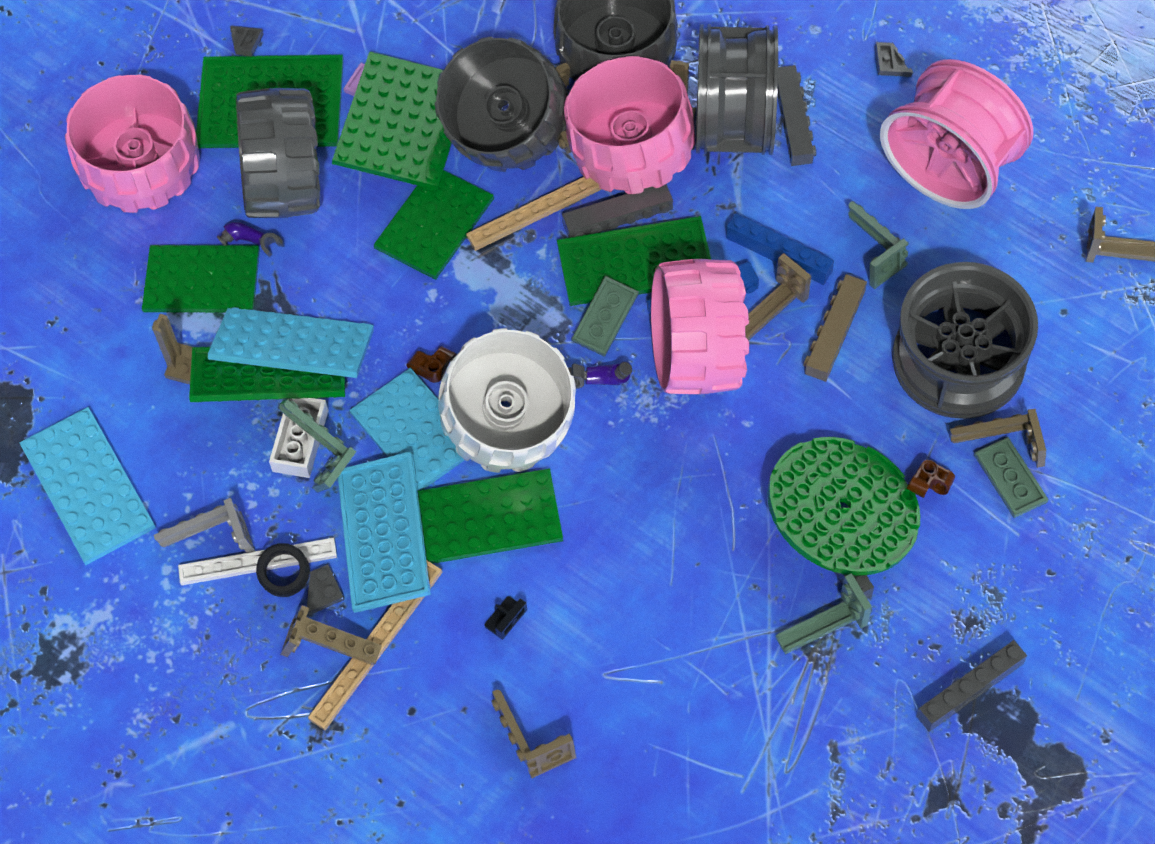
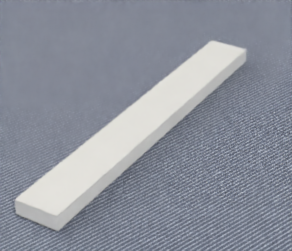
M334 537L293 545L303 552L308 563L337 558ZM265 550L178 565L180 584L182 586L255 573L258 559ZM282 554L270 561L267 570L299 565V563L293 556Z

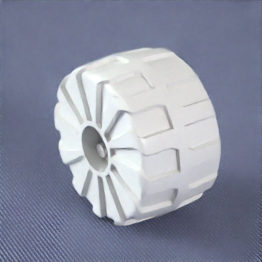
M507 328L494 329L491 333L478 338L473 337L462 346L460 352L450 361L442 377L438 396L443 433L445 436H449L455 444L456 452L466 461L471 459L481 464V467L486 471L500 473L501 469H512L521 472L532 468L535 463L549 457L565 438L572 423L576 393L574 377L570 375L568 367L564 362L565 357L557 348H553L535 333L507 330ZM508 401L511 406L504 407L501 402Z

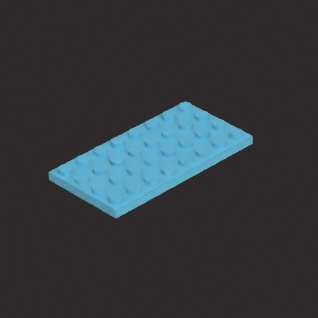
M236 307L228 308L208 352V360L357 378L374 331V325L239 309Z
M89 407L19 442L85 565L156 528Z
M407 452L344 468L338 477L351 603L354 613L431 595L413 454Z

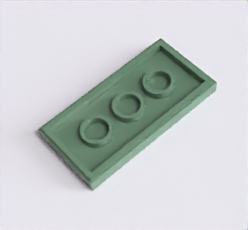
M605 276L576 329L572 341L605 357L639 292Z
M1009 437L974 453V457L1013 518L1048 503L1049 499Z

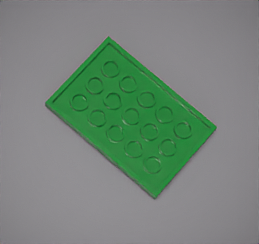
M444 171L438 190L416 186L374 243V249L436 280L466 239V234L471 232L494 200V195Z
M150 245L142 303L143 312L226 313L228 308L234 307L254 310L260 254L259 246Z

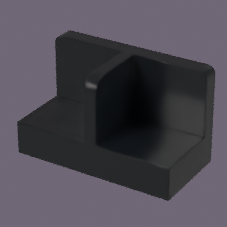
M508 596L500 606L496 604L494 606L495 612L484 624L485 628L503 640L527 611V604L522 599L516 601Z

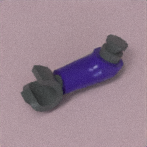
M240 222L225 224L223 226L225 230L221 232L222 235L217 236L224 246L227 245V242L231 243L233 240L236 242L238 240H245L261 245L262 250L268 257L272 256L268 250L270 244L276 243L278 246L284 247V242L278 235L274 233L264 234Z
M627 362L615 365L587 367L585 371V367L572 364V367L568 368L570 375L574 377L576 389L584 386V380L586 384L592 385L624 384L630 378L632 366Z

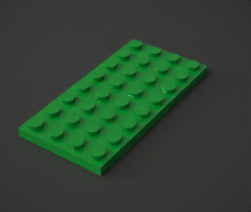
M701 216L557 240L569 306L591 303L605 276L638 291V295L652 293L654 272L660 263L688 259L711 260Z
M192 347L190 402L345 397L344 376L208 360L210 347Z
M550 468L418 491L426 560L432 564L563 541Z

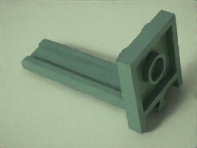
M851 201L849 203V218L886 249L883 254L873 258L870 262V286L876 289L908 265V262L905 261V258L908 256V251L906 250L908 242L904 238L900 240L898 237L893 236L888 228L879 224L874 216L866 213L861 205Z
M285 400L281 402L278 409L335 455L334 458L331 457L324 465L326 469L323 473L320 472L315 477V484L312 487L316 492L331 488L356 451L352 447H345L341 439L329 434V430L325 426L318 425L313 421L314 418L310 414L302 412L294 401Z
M852 573L844 577L841 598L844 602L776 635L775 638L785 654L855 620L860 628L868 625L872 606Z

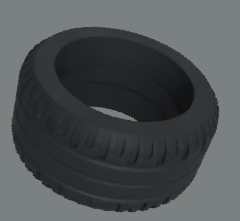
M280 543L272 545L261 554L256 565V575L259 583L268 593L278 597H289L300 592L305 587L310 575V566L300 549L290 544ZM282 554L293 556L300 566V572L296 580L287 586L272 584L266 574L270 561Z

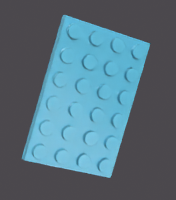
M411 368L349 410L353 418L387 457L407 452L413 454L418 491L424 490L464 461L457 454L455 444L449 436H445L443 433L438 399Z

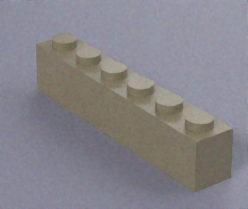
M847 274L843 281H839L837 286L838 294L837 296L833 295L830 302L831 310L826 311L823 319L825 321L824 326L820 325L817 332L819 337L817 341H813L810 348L812 353L810 356L807 355L803 366L806 367V375L825 382L827 381L864 296L867 281Z

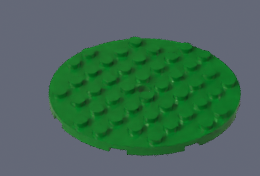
M819 437L805 443L800 442L781 456L770 475L767 489L768 506L777 529L789 545L799 554L824 569L845 575L852 573L854 576L872 575L886 571L906 557L916 542L920 527L918 500L915 493L906 489L908 484L904 480V474L884 455L869 446L865 448L857 445L853 440L838 437ZM840 502L846 503L848 508H841Z

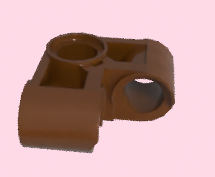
M441 346L432 356L416 351L406 365L408 369L411 368L417 375L430 382L437 383L442 380L441 374L445 363L457 354L444 346Z
M925 460L913 475L906 489L922 498L925 497L929 488L937 494L946 495L955 480V475L934 461Z

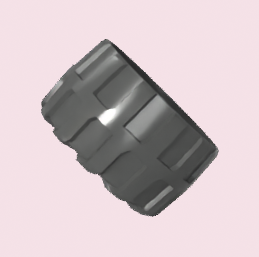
M557 0L554 16V42L561 64L566 62L570 66L569 78L576 81L582 74H585L599 63L627 56H640L657 60L670 68L671 60L676 52L678 39V23L674 0Z
M492 36L481 38L479 41L458 50L439 76L435 101L436 116L444 127L446 137L469 160L499 172H506V169L510 168L525 170L535 166V161L544 155H550L559 145L557 140L561 132L566 130L564 104L568 92L553 64L542 53L525 42L512 37L508 39L493 38ZM509 104L508 108L502 111V107Z
M267 88L239 92L236 95V112L245 215L249 218H288L317 212L320 208V184L318 177L320 169L316 153L318 140L315 130V111L310 91L304 88Z

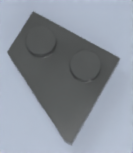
M231 26L230 30L235 54L252 56L263 36V30Z
M876 42L874 48L878 75L912 76L913 70L911 68L908 69L905 65V59L898 52L894 43Z
M328 564L310 572L307 601L309 615L344 600Z

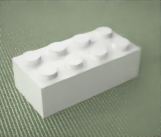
M316 398L287 399L294 401L302 412L310 414L314 418L313 421L318 425H325L328 414L326 400ZM284 414L281 418L269 460L272 472L310 478L319 442Z

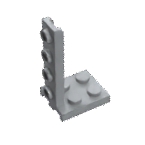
M231 498L224 500V506H217L212 511L200 513L195 518L181 521L176 526L162 529L159 533L154 534V538L160 546L167 547L227 521L234 530L231 534L234 542L238 543L241 550L244 549L246 553L255 552L242 512L238 511L237 505L233 504Z

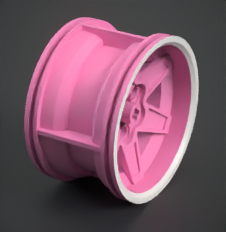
M952 59L936 61L929 65L917 81L914 102L894 109L884 120L880 129L882 148L895 170L922 194L941 204L960 209H973L984 205L997 188L999 167L1018 160L1029 148L1033 140L1032 121L1019 97L1004 82L990 72L974 64Z

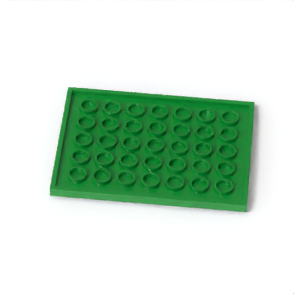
M369 51L332 159V164L438 190L452 143L444 134V127L435 112L437 82L441 72L444 70Z
M343 55L203 57L196 128L198 148H239L236 95L239 92L267 88H304L309 90L312 95L315 111L317 147L337 146L340 127Z

